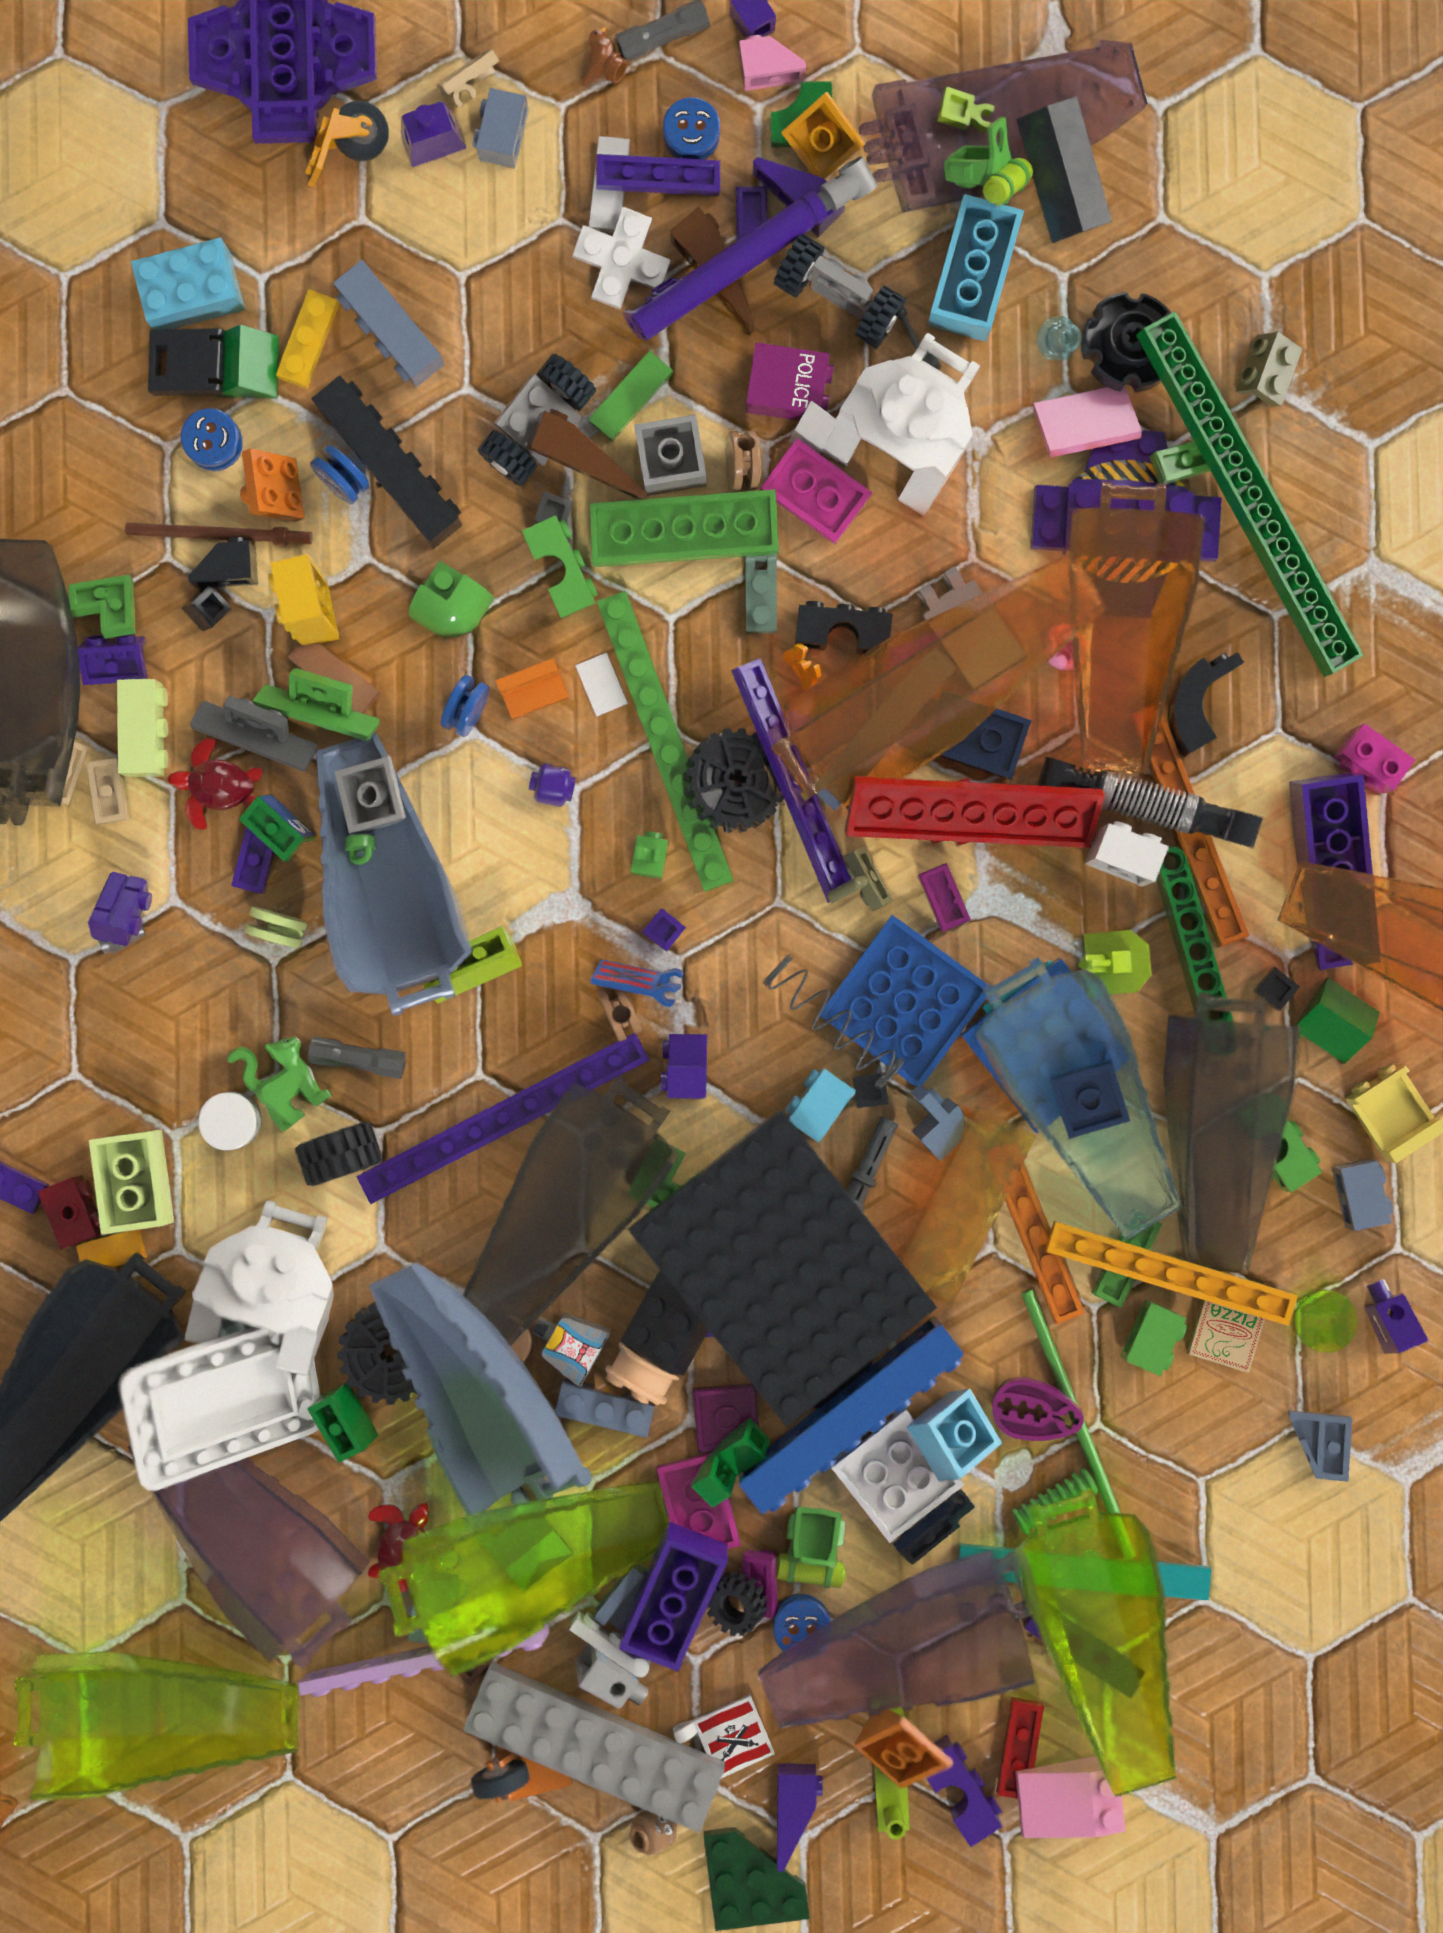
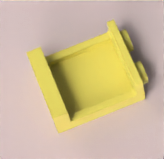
M1393 1063L1380 1069L1377 1072L1379 1077L1370 1083L1366 1080L1351 1089L1353 1094L1345 1098V1100L1384 1160L1397 1163L1442 1134L1443 1120L1442 1118L1434 1117L1406 1073L1409 1072L1407 1066H1395Z

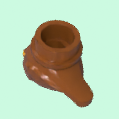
M604 27L601 30L592 31L589 35L591 48L589 71L581 85L588 88L596 79L601 77L608 82L612 81L616 84L625 75L628 61L623 58L621 53L616 52L615 45L607 38V28Z

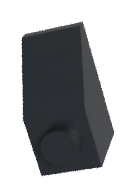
M231 537L227 539V542L217 543L189 574V583L196 589L210 584L213 587L258 585L256 547L243 537Z

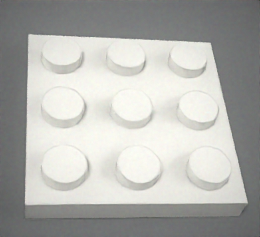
M906 1408L887 1421L879 1430L864 1439L855 1449L837 1460L832 1466L834 1472L889 1543L964 1486L961 1479L938 1481L907 1428L914 1421V1418Z

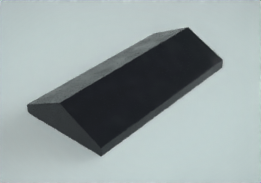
M1077 97L1048 105L1016 119L1028 162L1033 169L1032 177L1052 244L1111 223L1112 219Z

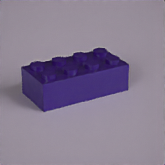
M669 1521L621 1629L619 1649L679 1671L727 1564L728 1544Z

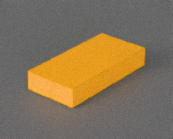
M140 1229L124 1231L76 1245L80 1262L88 1259L116 1267L126 1264L136 1252L147 1258Z

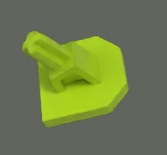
M1133 930L1084 934L1085 955L1082 956V961L1078 962V967L1082 968L1083 972L1087 974L1089 996L1136 993L1152 976L1149 944Z

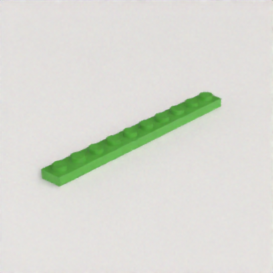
M623 591L599 600L597 605L703 890L707 892L731 883L733 878L715 830L709 827V820L705 819L701 822L697 818L699 811L689 808L688 803L691 801V797L684 795L683 789L687 787L688 782L682 780L683 773L689 768L685 765L688 757L627 593Z

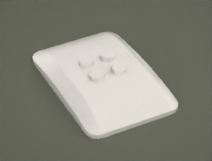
M255 1326L169 1354L126 1372L120 1381V1392L137 1476L141 1485L149 1490L161 1489L316 1432L318 1427L307 1410L320 1397L314 1360L307 1377L277 1368L276 1365L284 1333L276 1334Z

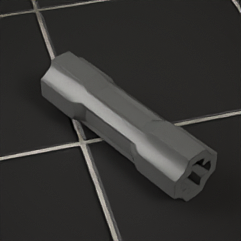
M694 0L656 20L615 34V41L619 53L630 62L646 55L650 50L683 36H690L709 28L710 21L701 0Z
M313 1036L308 1051V1063L330 1067L345 1066L372 1071L376 1075L402 1079L406 1067L407 1052L386 1048L371 1049L343 1044L335 1039Z

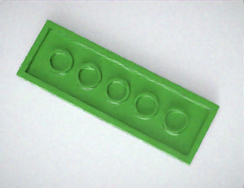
M775 489L590 503L592 564L594 567L779 554Z

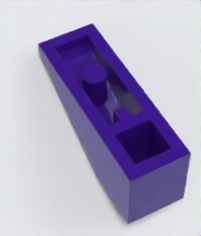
M760 157L753 161V175L786 207L797 200H801V197L811 190L817 194L821 191L820 186L827 182L822 177ZM845 205L836 211L832 209L827 211L828 218L820 224L814 225L811 231L819 237L844 212Z
M778 1763L777 1872H784L816 1809L817 1796H822L823 1778L822 1775H817L815 1764Z

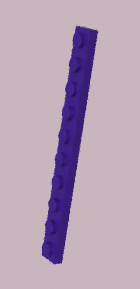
M633 1033L627 1036L626 1040L613 1043L356 1176L369 1203L373 1204L649 1061L650 1059L638 1036Z

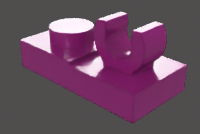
M747 1549L743 1554V1573L748 1574L746 1580L749 1581L752 1577L757 1580L754 1583L756 1588L760 1585L762 1586L763 1591L760 1595H766L767 1601L764 1604L768 1605L764 1617L772 1619L777 1613L775 1551L761 1549L760 1552Z

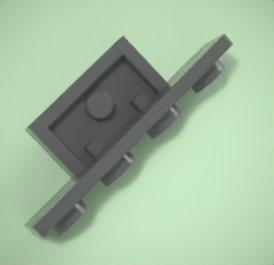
M228 696L224 708L207 701H202L190 722V726L194 730L303 772L307 770L317 751V744L289 733L288 719L283 714L273 709L265 710L255 706L253 702L245 698L237 699Z

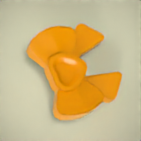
M798 643L784 652L783 660L791 665L797 677L800 678L802 688L807 690L816 685L818 678L821 677V670L819 664L811 666L810 660H804L808 648Z

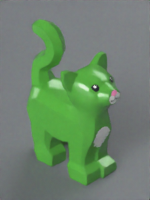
M296 1036L283 1038L276 1043L272 1042L265 1045V1049L274 1060L283 1066V1069L264 1081H260L255 1077L258 1066L255 1054L250 1049L244 1047L233 1049L227 1056L228 1062L233 1063L239 1059L244 1060L245 1066L242 1079L246 1087L255 1093L261 1103L266 1105L270 1118L283 1132L305 1116L302 1109H295L291 1103V1099L297 1094L301 1093L316 1107L332 1096L330 1090H321L312 1069L301 1059V1041Z

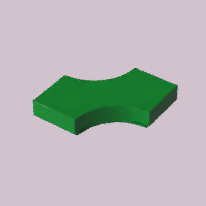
M832 81L801 82L800 92L795 101L783 110L771 112V147H791L781 132L824 93L828 92L832 98Z

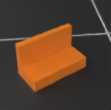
M554 658L495 680L512 720L569 698Z

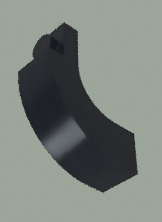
M1225 652L1209 663L1204 657L1187 670L1177 682L1169 701L1168 723L1175 744L1183 758L1217 738L1205 718L1203 699L1206 690L1214 681L1244 663L1238 652L1230 657Z

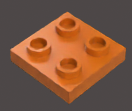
M251 448L242 451L246 485L241 487L240 496L243 502L249 505L250 514L295 522L305 519L296 458Z

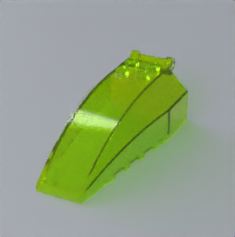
M653 1481L610 1487L493 1509L458 1518L404 1541L402 1564L383 1569L378 1573L381 1584L385 1585L395 1619L393 1624L395 1635L403 1636L421 1628L437 1663L452 1677L512 1650L545 1628L544 1624L560 1614L565 1615L573 1609V1605L585 1597H592L600 1592L599 1588L614 1578H621L630 1572L631 1568L642 1564L654 1556L669 1523L660 1483ZM403 1578H406L416 1613L415 1616L410 1618L407 1617L397 1582Z
M1091 1489L1081 1491V1495L1048 1505L1040 1506V1504L1030 1506L1029 1509L1035 1530L1013 1551L1027 1608L1114 1797L1116 1798L1176 1779L1174 1737L1171 1734L1173 1721L1169 1704V1692L1171 1690L1167 1673V1660L1169 1659L1165 1643V1629H1167L1165 1597L1150 1531L1136 1514L1098 1512L1096 1500ZM1084 1507L1087 1514L1046 1526L1045 1519Z
M104 1651L38 1655L32 1666L31 1675H40V1677L24 1676L15 1679V1691H18V1732L14 1734V1745L19 1747L39 1746L37 1775L30 1793V1801L99 1797L138 1788L139 1785L155 1781H170L173 1777L194 1773L196 1775L226 1765L227 1767H232L249 1760L254 1762L298 1752L299 1684L206 1665ZM31 1691H40V1732L31 1731Z

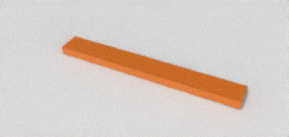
M1159 704L1130 715L1129 718L1154 783L1159 785L1158 789L1163 785V791H1166V788L1169 786V792L1173 788L1175 789L1174 794L1180 790L1181 796L1184 791L1186 792L1185 797L1189 793L1194 795V790L1161 705ZM1173 827L1172 829L1179 848L1187 857L1196 892L1217 946L1222 947L1248 937V930L1212 837L1200 832L1185 834V832H1179V829L1175 831Z

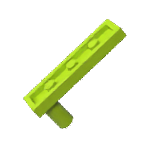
M902 1699L870 1700L871 1715L888 1708L904 1717ZM874 1765L878 1832H887L888 1836L895 1840L901 1839L906 1831L910 1830L907 1786L901 1789Z

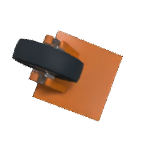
M497 1746L498 1753L495 1757L486 1762L487 1767L477 1772L471 1778L472 1790L477 1799L495 1798V1801L498 1803L504 1799L515 1801L572 1785L571 1777L500 1746Z

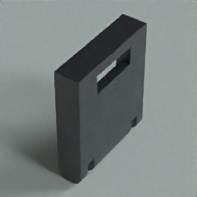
M219 328L150 330L148 392L154 396L223 394V386L220 384H210V380L212 382L224 381L225 344L221 341L211 340L225 339V331ZM162 351L167 352L165 376H161Z

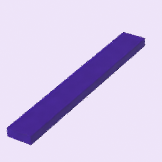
M759 658L731 670L827 903H829L827 892L852 878L846 869L845 861L763 663Z

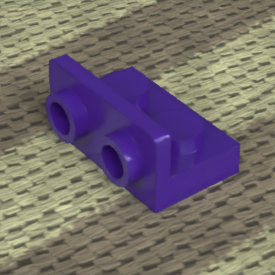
M135 634L118 636L113 639H104L103 635L86 637L85 641L76 648L83 685L117 683V680L147 679L148 675L142 648L146 643L145 637H135Z

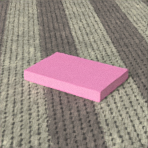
M1125 386L1121 391L1107 387L1034 403L1033 411L1049 458L1141 438L1142 430Z

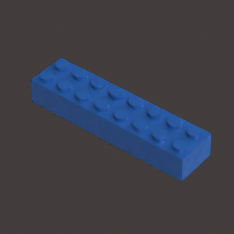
M935 1316L931 1317L822 1407L815 1409L768 1447L763 1461L738 1475L740 1487L762 1515L768 1510L771 1513L775 1512L786 1502L784 1497L793 1490L798 1493L807 1487L811 1482L810 1477L819 1470L823 1473L831 1468L837 1461L835 1459L837 1455L844 1450L848 1453L855 1449L862 1441L860 1439L861 1436L869 1430L872 1433L879 1430L887 1422L885 1417L894 1410L897 1413L904 1410L912 1402L910 1398L919 1390L921 1393H924L932 1388L937 1382L935 1378L943 1371L950 1373L962 1363L960 1358L965 1354Z

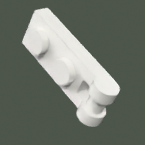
M580 1611L577 1612L571 1621L570 1631L634 1676L643 1677L648 1673L650 1660L619 1649L620 1633L616 1631L610 1633L601 1626V1623L594 1619V1615L591 1613L583 1614Z

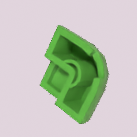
M439 560L425 584H421L416 591L408 614L412 620L439 636L445 638L459 637L468 632L471 633L495 598L477 582L465 574H460Z

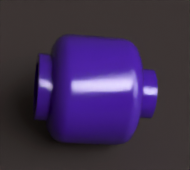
M544 763L540 766L538 773L532 771L528 790L534 791L536 802L562 807L566 801L571 802L576 777H571V772L566 767Z

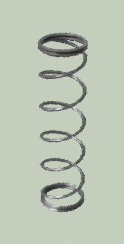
M788 954L763 981V984L768 986L769 990H773L805 972L804 978L790 1003V1009H798L820 994L827 992L826 998L812 1023V1030H817L840 1015L849 1012L847 1021L834 1044V1050H839L860 1036L870 1032V1039L856 1064V1070H861L880 1057L892 1052L893 1056L888 1068L874 1084V1087H877V1089L882 1088L901 1068L905 1060L899 1057L894 1062L895 1050H887L859 1067L872 1042L874 1032L873 1030H865L837 1047L851 1019L852 1011L850 1009L839 1012L815 1027L828 1001L830 990H822L793 1007L806 981L807 969L800 970L771 987L774 978L793 959V956L790 957V954Z

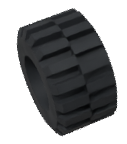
M367 1122L352 1125L300 1143L295 1148L306 1185L316 1186L377 1165L383 1159L372 1125Z

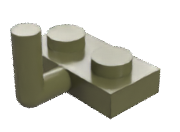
M865 846L844 855L846 869L853 879L827 892V897L831 903H835L861 889L860 895L863 902L870 906L872 912L893 902Z

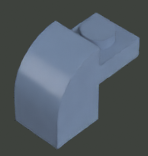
M919 1084L910 1093L929 1115L911 1132L941 1161L960 1142L965 1128L964 1115L960 1107L947 1097L943 1100L933 1088L927 1091Z

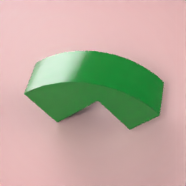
M750 1418L729 1433L711 1452L697 1472L691 1487L712 1508L731 1497L738 1475L765 1459L771 1439Z

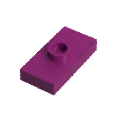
M947 863L917 875L941 933L971 920Z

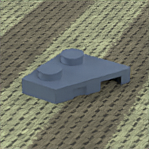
M1288 1410V1416L1315 1478L1349 1482L1352 1417Z

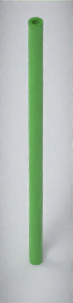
M1033 1289L1023 1291L1021 1293L1058 1389L1068 1395L1078 1405ZM1068 1411L1071 1422L1078 1421L1074 1417V1412ZM1084 1420L1082 1428L1076 1432L1124 1556L1125 1558H1131L1137 1552Z

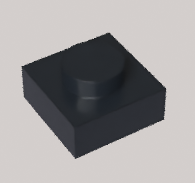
M1272 967L1253 992L1276 1011H1281L1300 986L1278 968Z
M883 1073L852 1077L857 1108L888 1104L886 1084L880 1089L874 1087V1084Z

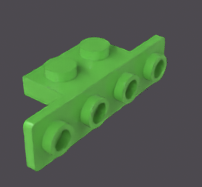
M294 668L289 674V691L265 685L253 699L255 706L265 710L273 709L284 716L298 721L307 722L365 741L370 740L380 726L379 718L352 710L353 685L298 668Z

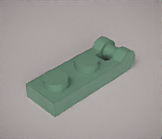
M777 554L745 556L746 634H777ZM755 561H767V570H755Z

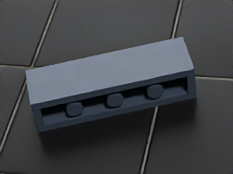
M363 260L359 261L333 282L338 291L335 298L346 312L352 309L357 315L354 321L365 335L371 332L377 340L374 343L375 347L385 359L390 356L397 365L393 368L404 382L410 380L415 387H418L445 365L440 353Z

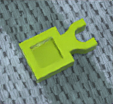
M946 86L942 91L936 121L962 130H966L969 124H971L976 130L986 133L991 122L984 121L981 118V114L989 117L993 113L994 106L990 104L976 105L974 104V95Z

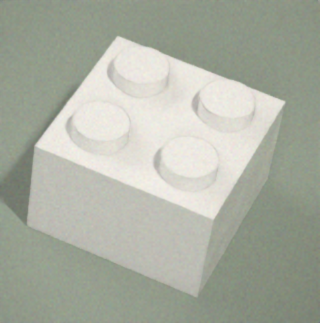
M1114 821L1113 824L1109 823L1097 830L1084 864L1139 886H1145L1156 881L1169 846L1161 844L1162 839L1150 833H1144L1143 836L1131 832V826Z

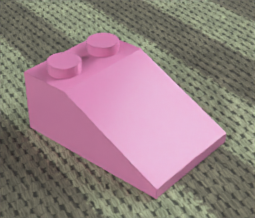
M1104 1755L1015 1771L1021 1836L1023 1838L1100 1837L1125 1831L1119 1766Z

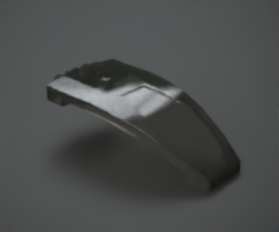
M0 539V824H7L8 819L11 818L13 825L21 826L25 822L29 805L61 807L78 722L80 700L79 653L70 603L52 545L45 540Z

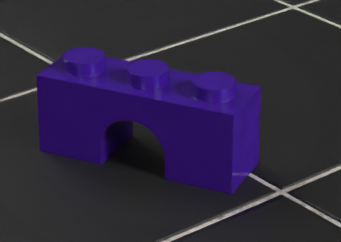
M945 1735L933 1744L953 1763L950 1768L931 1775L926 1779L935 1793L947 1786H958L965 1791L961 1801L951 1807L950 1811L954 1823L971 1848L1003 1827L999 1818L1002 1810L993 1795L987 1798L982 1790L985 1783L975 1768L971 1771L964 1762L968 1757L959 1742L957 1741L953 1744L948 1735Z

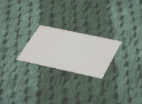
M811 401L789 441L793 444L798 438L820 454L839 421Z
M607 653L575 665L596 717L628 704Z

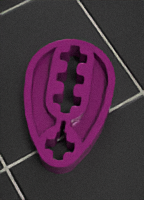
M1029 1377L1011 1378L1000 1385L993 1398L992 1413L997 1426L1006 1435L1015 1439L1028 1441L1060 1439L1078 1432L1084 1424L1082 1409L1068 1395L1043 1381ZM1005 1397L1011 1398V1404L1020 1405L1021 1401H1026L1027 1407L1035 1409L1036 1404H1041L1043 1411L1047 1412V1414H1041L1040 1419L1034 1418V1412L1026 1411L1024 1416L1018 1415V1409L1010 1407L1009 1412L1003 1411V1406L998 1404V1402H1004ZM1068 1411H1073L1074 1417L1078 1419V1421H1072L1071 1425H1066L1065 1419L1060 1417L1061 1415H1067Z

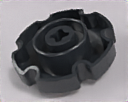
M1121 292L1102 300L1092 312L1095 319L1088 318L1084 324L1080 339L1083 359H1089L1094 363L1091 374L1103 385L1116 391H1121L1125 385H1130L1134 392L1137 393L1147 391L1160 384L1161 380L1136 335L1145 327L1171 314V311L1162 302L1144 293H1141L1138 299L1130 298L1128 292Z

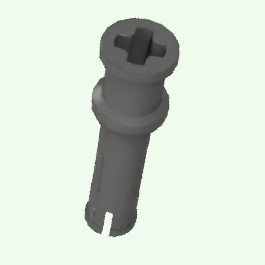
M882 1116L858 1169H854L849 1175L851 1180L846 1189L848 1195L863 1212L866 1208L863 1204L868 1193L877 1184L875 1183L876 1179H874L875 1174L899 1124Z

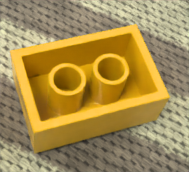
M305 554L270 562L272 573L268 574V581L272 593H277L279 603L274 605L276 618L279 624L283 623L286 632L290 631L293 640L297 639L302 646L340 640L328 581L310 556Z

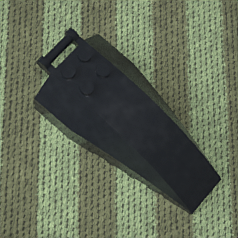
M136 1252L122 1269L88 1259L81 1261L64 1273L31 1318L15 1350L16 1354L9 1368L5 1370L2 1376L3 1381L0 1385V1522L124 1410L120 1392V1381L126 1372L174 1353L185 1339L173 1308L187 1291L180 1285L177 1287L144 1262L145 1257L140 1253ZM134 1271L164 1293L167 1299L163 1302L131 1277Z

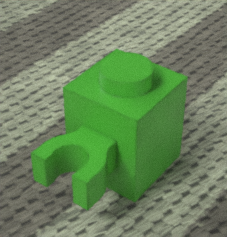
M645 831L644 836L637 835L631 867L632 875L663 880L669 844L668 840L662 839L663 834Z

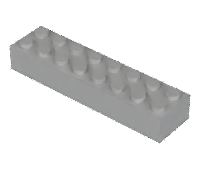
M494 1662L491 1663L463 1729L467 1733L698 1833L702 1829L724 1773V1761L685 1744L677 1743L671 1738Z

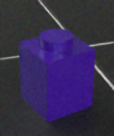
M730 0V16L744 39L752 35L765 37L775 31L776 15L767 0Z

